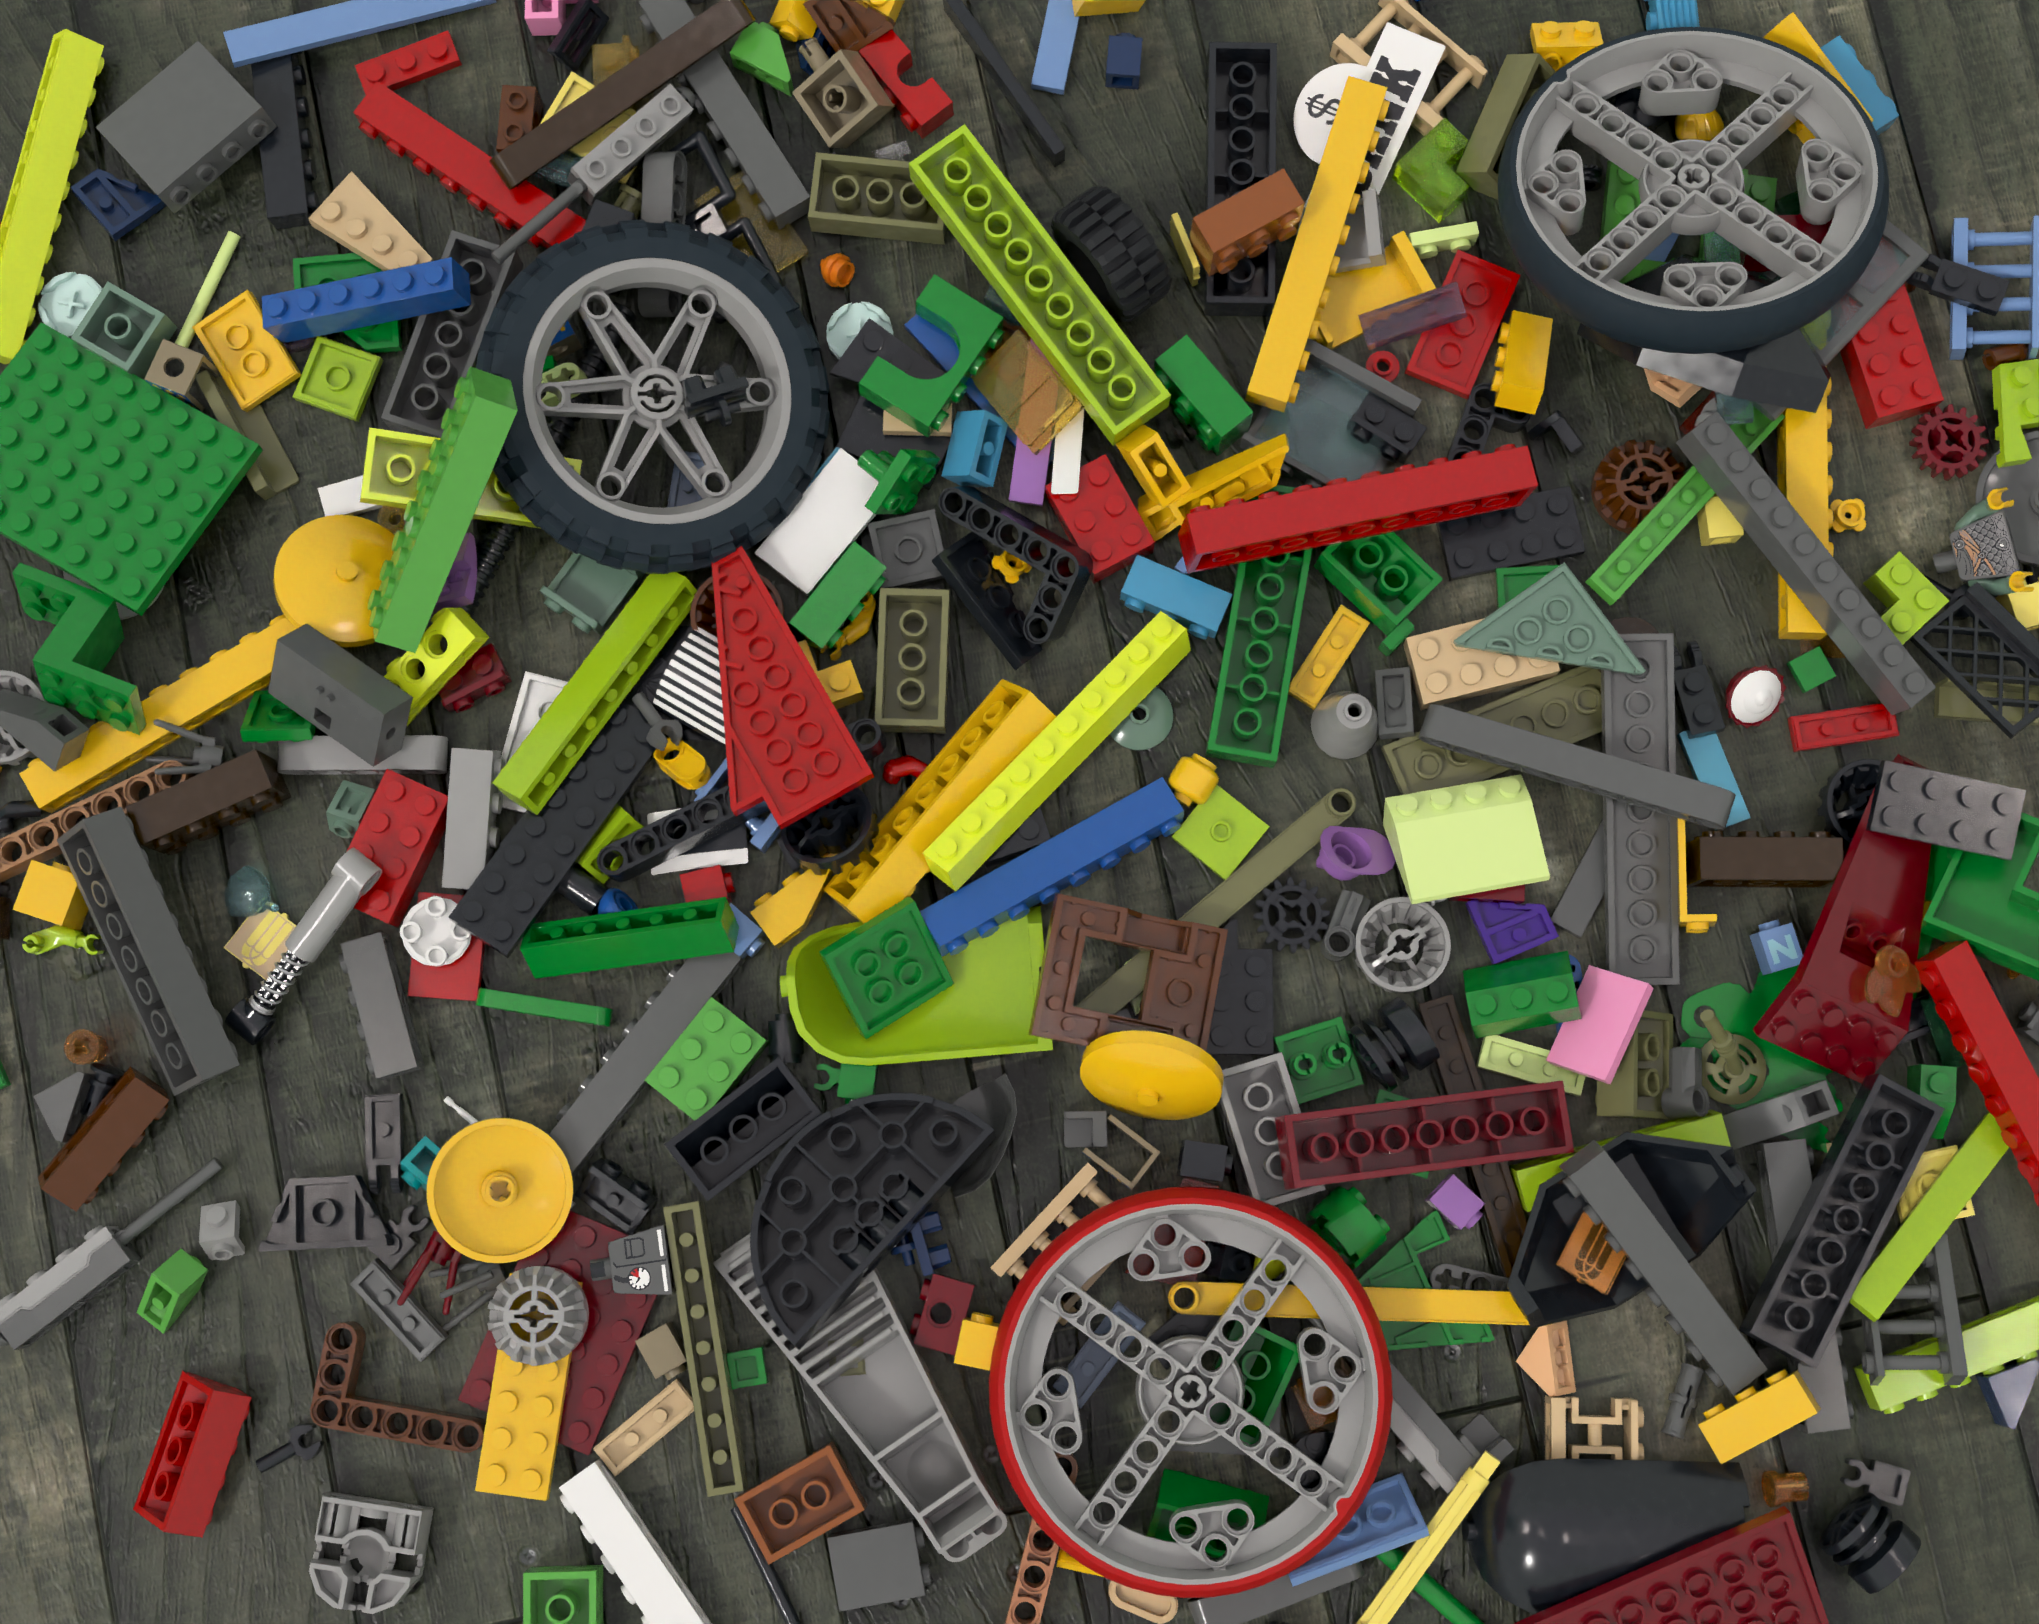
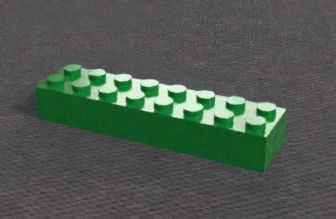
M1277 485L1264 493L1277 491L1279 495L1292 493L1295 487ZM1260 495L1250 499L1249 501L1258 500V497ZM1312 548L1238 563L1205 753L1206 757L1274 768L1278 757Z

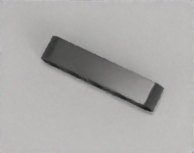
M681 151L647 153L643 162L641 220L644 219L645 222L652 223L669 221L685 224L687 161L685 155ZM638 288L639 312L644 318L677 317L682 308V293L660 288Z
M1360 1561L1296 1586H1292L1287 1574L1260 1587L1236 1594L1208 1598H1191L1187 1601L1195 1624H1243L1354 1581L1365 1575V1571Z

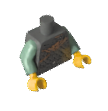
M2008 487L1990 491L1986 499L1974 505L1955 524L1954 532L1949 534L1952 550L1933 554L1937 574L1958 569L1963 583H1968L1969 587L1978 582L1992 596L2015 592H2033L2034 587H2025L2023 583L2025 577L2028 575L2032 576L2033 573L2021 571L2007 514L2004 510L1998 511L2014 505V500L2003 502L2001 499L2002 493L2008 490Z

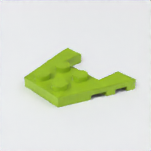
M2039 359L1999 364L1992 370L1994 410H1998L1999 426L1995 428V440L2000 441V453L1996 455L1998 468L2025 464L2032 459L2022 429L2039 427Z

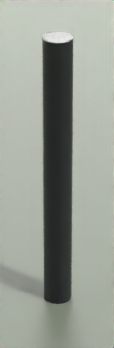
M738 1506L733 1507L730 1511L785 1624H802L773 1564L768 1565Z

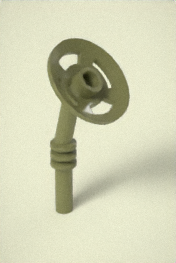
M1704 1010L1700 1015V1019L1709 1031L1712 1039L1701 1048L1702 1086L1706 1089L1708 1096L1719 1103L1735 1105L1747 1102L1755 1097L1764 1085L1766 1079L1764 1056L1751 1040L1740 1035L1731 1034L1730 1031L1725 1030L1712 1010ZM1738 1044L1746 1047L1753 1054L1757 1063H1753L1750 1056L1739 1049ZM1714 1049L1720 1055L1715 1064L1707 1062L1710 1053ZM1739 1055L1745 1059L1747 1065L1740 1059ZM1719 1072L1725 1079L1730 1080L1729 1084L1720 1078ZM1712 1074L1714 1081L1720 1087L1727 1089L1726 1094L1716 1090L1709 1082L1707 1075ZM1750 1074L1757 1076L1753 1086L1745 1093L1740 1094L1738 1086L1744 1084Z

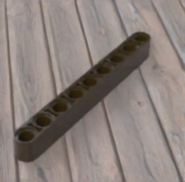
M720 0L489 160L490 164L509 190L515 188L756 21L755 17L743 0Z

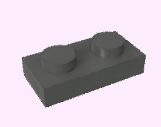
M1410 667L1375 670L1380 740L1414 737L1415 724Z

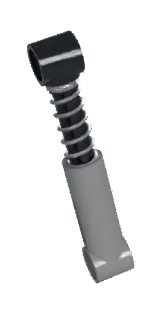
M356 848L349 849L335 864L331 872L332 877L285 941L288 951L281 953V961L274 963L276 968L273 972H267L269 977L266 981H261L262 987L260 990H255L254 995H251V997L243 998L226 1017L225 1024L251 1045L261 1041L275 1024L276 1018L273 1013L275 1011V1004L281 1003L282 995L289 992L288 986L295 983V976L302 974V967L307 966L309 962H314L361 896L365 895L378 881L382 874V869Z

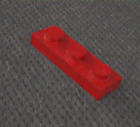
M447 30L354 66L366 95L376 81L394 91L459 67L462 63L453 39Z

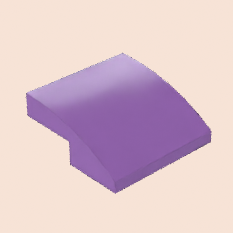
M470 532L465 534L432 614L437 613L442 608H458L473 604L477 582V554L475 538Z

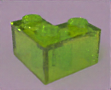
M1445 117L1397 162L1392 175V179L1439 224L1463 202L1469 188L1450 169L1463 156L1469 140Z

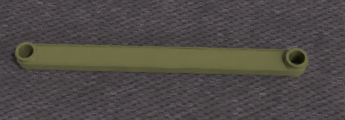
M1336 788L1330 791L1178 920L1220 927L1320 842V836L1324 829L1329 826H1339L1352 815L1356 808V798L1353 793L1345 788ZM1333 797H1343L1348 803V810L1346 812L1336 811L1331 802ZM1141 950L1075 1007L1113 1015L1117 1014L1143 992L1150 952Z

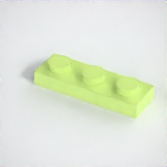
M1498 1035L1483 1037L1476 1068L1532 1084L1563 1081L1565 1093L1577 1097L1581 1096L1586 1078L1584 1075L1557 1067L1546 1061L1550 1050Z

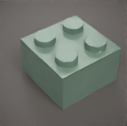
M107 281L71 339L78 345L129 374H134L144 380L162 340L169 341L178 327L164 313Z

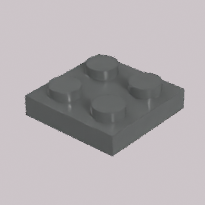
M935 509L868 523L875 558L887 567L881 574L886 578L881 585L882 588H903L944 579L931 561L944 551Z

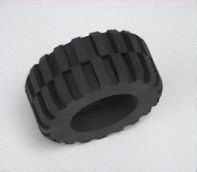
M1092 186L1054 214L1051 222L1052 234L1057 241V246L1111 317L1117 322H1130L1168 294L1171 287V277L1168 274L1169 269L1167 264L1164 263L1163 255L1155 245L1153 237L1147 232L1143 226L1144 224L1132 212L1129 205L1124 203L1119 195L1112 193L1111 189L1103 186Z

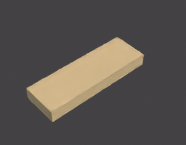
M677 1378L593 1448L612 1474L617 1476L694 1412L692 1394L680 1379Z

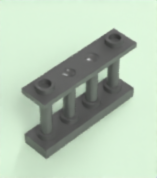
M1947 1234L1942 1235L1921 1263L1924 1268H1928L1930 1281H1927L1926 1284H1905L1894 1298L1927 1299L1929 1303H1933L1935 1316H1932L1931 1319L1877 1320L1873 1322L1861 1312L1866 1352L1862 1353V1368L1864 1374H1869L1870 1386L1879 1385L1885 1377V1370H1937L1939 1374H1943L1944 1385H1960L1968 1376ZM1881 1250L1874 1251L1866 1269ZM1880 1334H1932L1934 1338H1938L1940 1351H1937L1936 1355H1883Z

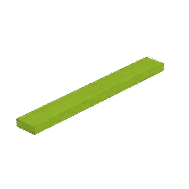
M1987 1111L1863 1273L1849 1302L1873 1322L1881 1317L2008 1150L2009 1146L2006 1145L2001 1136L2002 1131L1989 1111Z

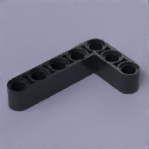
M972 486L950 487L943 490L939 496L938 504L941 512L946 517L1045 573L1024 621L1023 632L1026 639L1034 644H1042L1061 638L1092 573L1093 560L1090 554ZM958 495L961 496L963 502L961 509L957 504ZM986 510L990 514L991 520L989 525L984 517ZM1014 526L1017 528L1019 534L1017 541L1013 538L1012 530ZM1042 542L1047 548L1045 557L1040 552ZM1070 558L1075 563L1076 568L1074 574L1069 570L1068 567ZM1056 589L1061 594L1062 599L1060 604L1057 603L1054 594ZM1042 620L1047 624V634L1041 629Z

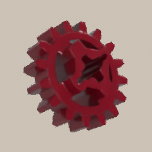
M1953 404L1946 406L1943 412L1937 406L1930 411V415L1925 413L1918 419L1920 424H1917L1911 430L1914 435L1918 436L1909 441V446L1917 447L1918 450L1911 457L1912 459L1921 458L1923 462L1919 469L1922 471L1930 467L1932 469V478H1935L1940 472L1943 473L1945 481L1954 477V474L1959 479L1963 478L1968 474V470L1971 472L1979 466L1977 461L1982 460L1987 454L1980 449L1989 443L1988 439L1980 438V434L1986 430V427H1976L1974 423L1977 421L1978 416L1966 417L1967 408L1962 407L1956 413L1954 412ZM1947 439L1952 442L1950 446L1945 442Z

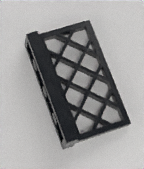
M1978 582L1967 589L1963 597L1911 637L1910 641L2010 739L2039 717V701L2029 700V685L2039 686V640ZM1963 609L1973 618V628L1953 626V615ZM1945 621H1947V626H1944L1942 624ZM1931 632L1946 633V648L1932 647L1924 638ZM1952 634L1972 635V650L1952 649ZM1978 636L1992 637L1998 643V652L1978 651ZM1952 657L1972 658L1971 673L1956 671L1952 667ZM1978 658L1997 660V675L1977 673ZM2003 660L2017 661L2023 667V677L2003 675ZM1977 681L1996 682L1997 698L1983 697L1977 691ZM2003 683L2022 684L2023 700L2003 698ZM2002 706L2022 707V719L2013 726L2002 716ZM2029 708H2035L2032 712L2029 713Z

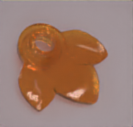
M1886 945L1879 949L1875 957V966L1868 972L1865 980L1864 991L1867 1002L1869 1004L1878 1002L1882 1010L1887 1014L1898 1017L1906 992L1914 993L1921 991L1918 970L1910 963L1909 957L1904 950L1894 945Z

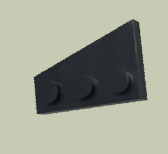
M869 318L829 375L859 383L877 356L915 378L933 379L945 373Z

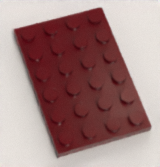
M570 1210L564 1225L553 1240L535 1254L518 1260L513 1272L533 1266H550L568 1273L578 1282H583L582 1289L588 1302L589 1320L584 1337L572 1351L558 1443L589 1456L597 1442L637 1347L635 1341L641 1338L658 1295L614 1293L612 1279L592 1281L590 1260L609 1257L608 1242L629 1236V1234ZM489 1330L458 1399L485 1412H488L498 1350L495 1345L496 1340Z

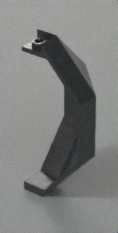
M1684 254L1623 284L1660 296L1663 275L1668 267L1675 264L1710 262ZM1748 274L1743 294L1758 290L1774 282ZM1580 323L1577 332L1578 335L1637 366L1730 397L1807 412H1817L1831 377L1804 327L1768 343L1741 350L1705 354L1670 353L1641 348L1605 336Z
M1625 1132L1602 1146L1688 1263L1701 1256L1757 1191V1188L1736 1162L1733 1147ZM1563 1171L1539 1185L1507 1285L1513 1300L1532 1328L1615 1309L1649 1287L1643 1278L1637 1281L1626 1268L1624 1262L1628 1258L1625 1254H1623L1604 1293L1557 1265L1584 1212L1582 1208L1587 1205L1581 1195L1575 1198L1563 1184L1562 1180L1567 1177ZM1592 1223L1577 1253L1578 1258L1583 1259L1601 1223L1597 1226ZM1602 1226L1586 1258L1588 1264H1593L1605 1240L1603 1235L1608 1231L1604 1226ZM1607 1241L1595 1263L1597 1270L1602 1269L1612 1249ZM1576 1257L1574 1259V1269L1582 1272L1583 1261L1578 1260ZM1584 1262V1271H1586V1270H1588L1591 1266H1588V1265ZM1593 1267L1585 1274L1588 1278L1594 1279L1600 1271H1596ZM1577 1273L1578 1276H1580L1583 1279H1586L1584 1274Z

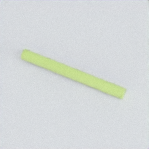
M228 231L175 344L185 348L189 347L195 335L192 327L202 320L241 237L236 233Z

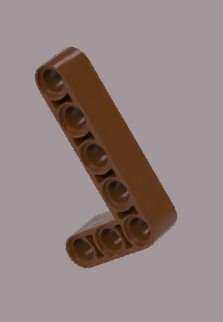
M354 1321L337 1323L328 1329L310 1408L311 1418L316 1425L328 1429L462 1453H471L482 1448L486 1421L482 1418L355 1395L366 1341L365 1330L359 1323ZM343 1328L348 1329L352 1334V1343L348 1348L343 1347L339 1341V1334ZM336 1364L341 1365L345 1371V1378L341 1384L335 1382L332 1378V1369ZM328 1400L333 1401L338 1408L337 1416L334 1419L328 1418L324 1412V1406ZM363 1406L369 1408L373 1414V1420L369 1426L363 1424L359 1418V1412ZM397 1413H402L407 1417L408 1427L404 1432L399 1431L394 1425V1418ZM432 1419L439 1420L443 1425V1434L440 1438L433 1437L429 1432V1423ZM467 1425L475 1427L478 1431L479 1438L475 1444L468 1443L464 1438V1429Z

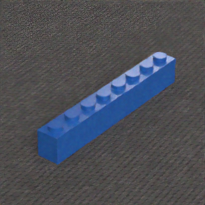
M1161 777L921 910L920 913L941 957L948 953L956 955L969 946L968 942L979 936L981 938L991 936L1000 928V924L1009 919L1017 921L1030 912L1029 908L1040 902L1047 904L1053 901L1055 894H1061L1060 891L1068 886L1078 887L1090 879V874L1101 868L1108 870L1121 861L1120 857L1132 851L1135 854L1143 851L1151 844V840L1160 835L1167 837L1180 829L1181 823H1183L1184 810L1164 778Z

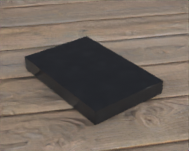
M860 396L836 447L842 448L857 459L866 450H873L877 455L885 450L894 457L897 456L900 449L930 450L941 458L935 466L936 473L930 482L923 485V488L930 490L946 457L951 437L929 436L928 438L926 436L883 435L884 410L863 396Z

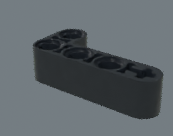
M1484 382L1476 385L1465 402L1447 454L1448 460L1461 459L1462 455L1472 451H1482L1483 453L1491 427L1509 433H1516L1525 427L1532 414L1521 412L1523 415L1522 419H1513L1508 414L1506 408L1494 406L1496 392L1491 391V383ZM1485 397L1490 402L1491 407H1479L1475 402V398ZM1464 429H1476L1480 438L1476 440L1468 438L1464 433Z

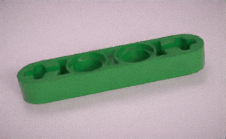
M484 988L478 989L476 1006L606 1027H610L613 1009Z

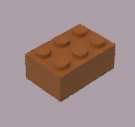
M1283 168L1193 217L1189 241L1209 276L1217 272L1225 274L1236 267L1237 261L1248 255L1250 258H1254L1263 253L1268 248L1267 245L1279 239L1282 242L1292 237L1299 227L1305 202Z
M833 1441L742 1492L734 1499L768 1565L859 1514L867 1507L864 1497Z

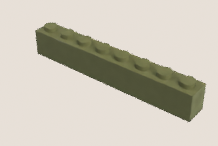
M704 1201L663 1207L707 1496L711 1497L744 1491L748 1487L734 1390L731 1387L726 1355L728 1352Z

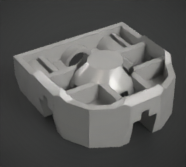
M329 1491L324 1493L315 1534L317 1548L314 1551L309 1568V1574L316 1594L333 1608L353 1611L362 1610V1612L368 1614L380 1612L403 1601L423 1575L434 1508ZM360 1516L387 1519L386 1530L383 1531L375 1527H361L358 1529ZM326 1542L342 1544L341 1548L344 1550L343 1555H340V1560L324 1558ZM396 1553L417 1555L416 1560L418 1562L415 1571L393 1569ZM358 1558L359 1563L363 1566L362 1570L357 1573L352 1568L349 1560ZM366 1582L369 1585L366 1603L353 1601L355 1583Z

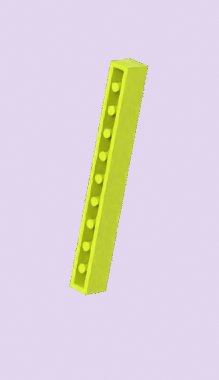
M68 29L53 35L0 226V363L5 365L11 362L25 344L24 335L26 328L31 326L35 317L36 310L32 306L35 295H39L44 285V277L41 276L44 264L48 263L53 252V245L50 244L52 233L57 231L61 223L62 215L58 212L61 201L66 199L70 190V182L67 181L69 172L78 161L77 142L86 131L87 120L84 119L87 107L89 108L92 105L96 95V89L93 88L95 77L99 76L104 66V58L101 57L104 45Z
M1160 611L923 852L930 871L954 891H957L1191 651L1187 629Z

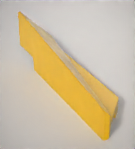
M1285 433L1186 476L1185 478L1191 489L1164 508L1150 500L1146 494L1138 498V513L1154 542L1161 539L1177 526H1182L1186 514H1189L1190 510L1203 505H1210L1211 509L1223 507L1227 501L1244 498L1246 502L1277 486L1285 455L1289 451L1288 437Z

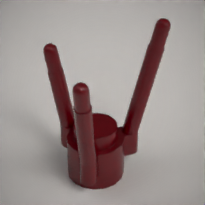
M433 1231L424 1252L404 1281L403 1285L405 1288L397 1300L399 1306L405 1303L430 1261L444 1267L447 1260L451 1261L446 1290L455 1286L458 1264L463 1254L452 1248L439 1232ZM453 1295L444 1298L442 1310L444 1315H448L450 1312Z

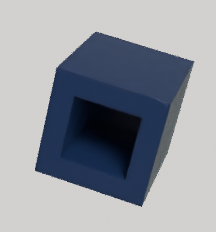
M1120 33L1116 36L1109 35L1105 87L1139 89L1143 38L1136 37L1130 33Z

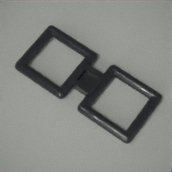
M697 131L668 150L681 151L686 156L698 148L721 192L686 215L685 225H690V229L705 234L711 232L728 241H732L743 234L754 257L771 270L769 273L781 285V277L751 220L748 217H742L728 226L720 209L736 199V192L705 133ZM643 168L639 171L641 181L643 180ZM714 311L712 317L716 323L723 324L727 321L721 314Z

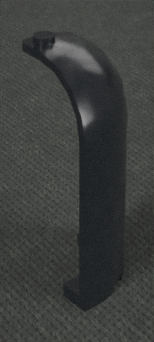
M1566 1458L1532 1461L1505 1471L1489 1483L1469 1511L1467 1519L1463 1520L1462 1537L1464 1541H1468L1472 1558L1483 1580L1504 1600L1529 1613L1536 1614L1745 1523L1744 1508L1750 1507V1501L1739 1462H1725L1721 1464L1720 1462Z

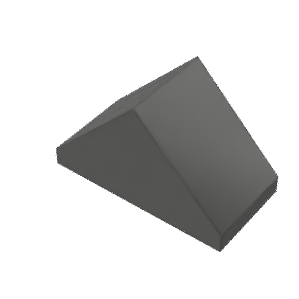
M76 1072L33 1096L56 1141L68 1142L80 1127L84 1116L80 1113V1110L84 1105L91 1086L88 1081L90 1076H95V1074Z

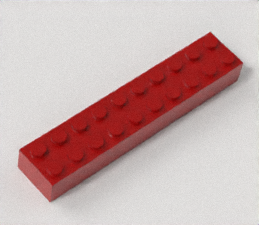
M1507 444L1496 448L1495 452L1483 455L1482 451H1472L1462 455L1461 459L1449 461L1447 457L1437 458L1428 462V466L1415 468L1414 464H1407L1397 467L1393 473L1381 475L1380 471H1372L1361 475L1358 480L1348 482L1347 478H1337L1327 482L1326 486L1313 488V485H1303L1294 488L1292 493L1279 495L1277 491L1268 492L1260 495L1258 500L1245 502L1244 498L1233 499L1224 503L1223 507L1211 509L1210 505L1195 507L1190 510L1189 514H1186L1178 532L1187 574L1521 506L1538 486L1528 445L1516 448L1515 444Z

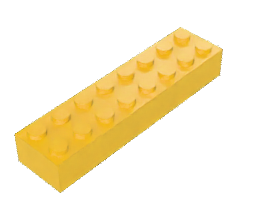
M1001 679L879 822V833L875 839H871L874 845L872 851L868 854L861 852L859 854L861 863L857 866H854L851 862L842 866L843 873L834 875L822 890L863 924L906 897H910L915 891L919 880L925 873L930 872L923 852L1056 716L1031 691Z

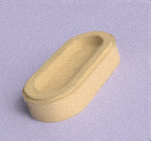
M1112 1580L1109 1582L1108 1592L1110 1599L1121 1609L1158 1624L1169 1622L1177 1613V1597L1156 1595L1132 1589Z

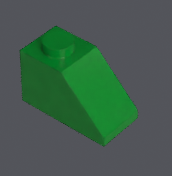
M1926 1064L1907 1066V1089L1944 1108L1930 1139L1944 1138L1956 1104L1957 1067Z

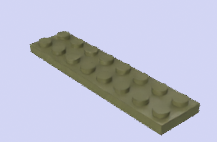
M1579 666L1466 713L1576 744L1602 733L1601 673L1598 669ZM1420 731L1416 732L1414 737H1404L1381 748L1401 795L1485 781L1512 770L1425 743L1418 738Z

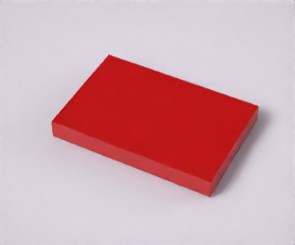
M418 892L417 904L433 896L451 899L458 904L464 895ZM471 935L470 945L464 954L453 963L439 967L423 965L411 957L407 996L476 1002L478 989L481 988L485 943Z

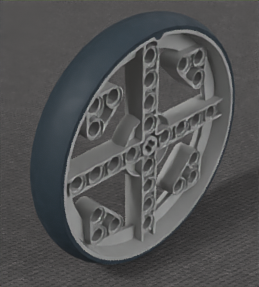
M1708 27L1662 28L1623 36L1589 50L1560 68L1539 87L1515 120L1502 153L1497 184L1500 216L1511 249L1529 279L1555 306L1583 325L1620 342L1651 350L1685 354L1720 353L1768 343L1791 334L1824 314L1850 291L1864 273L1879 246L1889 208V175L1879 136L1866 112L1841 82L1820 65L1784 45L1739 31ZM1722 83L1761 95L1710 142L1687 139L1668 143L1606 101V99L1618 93L1641 86L1638 103L1640 110L1649 116L1706 114L1714 111L1718 106ZM1797 119L1815 136V139H1810L1803 144L1796 168L1801 215L1806 222L1812 225L1826 224L1833 218L1831 226L1821 244L1744 194L1745 186L1742 169ZM1567 132L1639 180L1641 204L1583 256L1574 249L1565 237V235H1573L1579 232L1582 228L1586 203L1581 156L1575 151L1566 149L1556 152L1558 145ZM1713 231L1782 277V279L1768 286L1743 294L1748 274L1742 265L1736 262L1675 264L1668 267L1663 275L1660 296L1637 290L1619 282L1672 233L1702 235Z

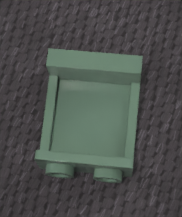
M573 553L548 588L543 585L539 590L546 598L543 603L559 615L565 611L574 617L571 623L586 634L593 630L601 635L645 573L627 569H615L596 563L597 561L579 553Z

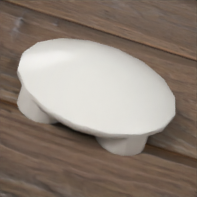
M433 896L420 901L410 909L400 928V936L403 939L404 947L412 958L423 965L439 967L453 963L464 954L470 945L472 934L448 918L457 906V903L451 899Z

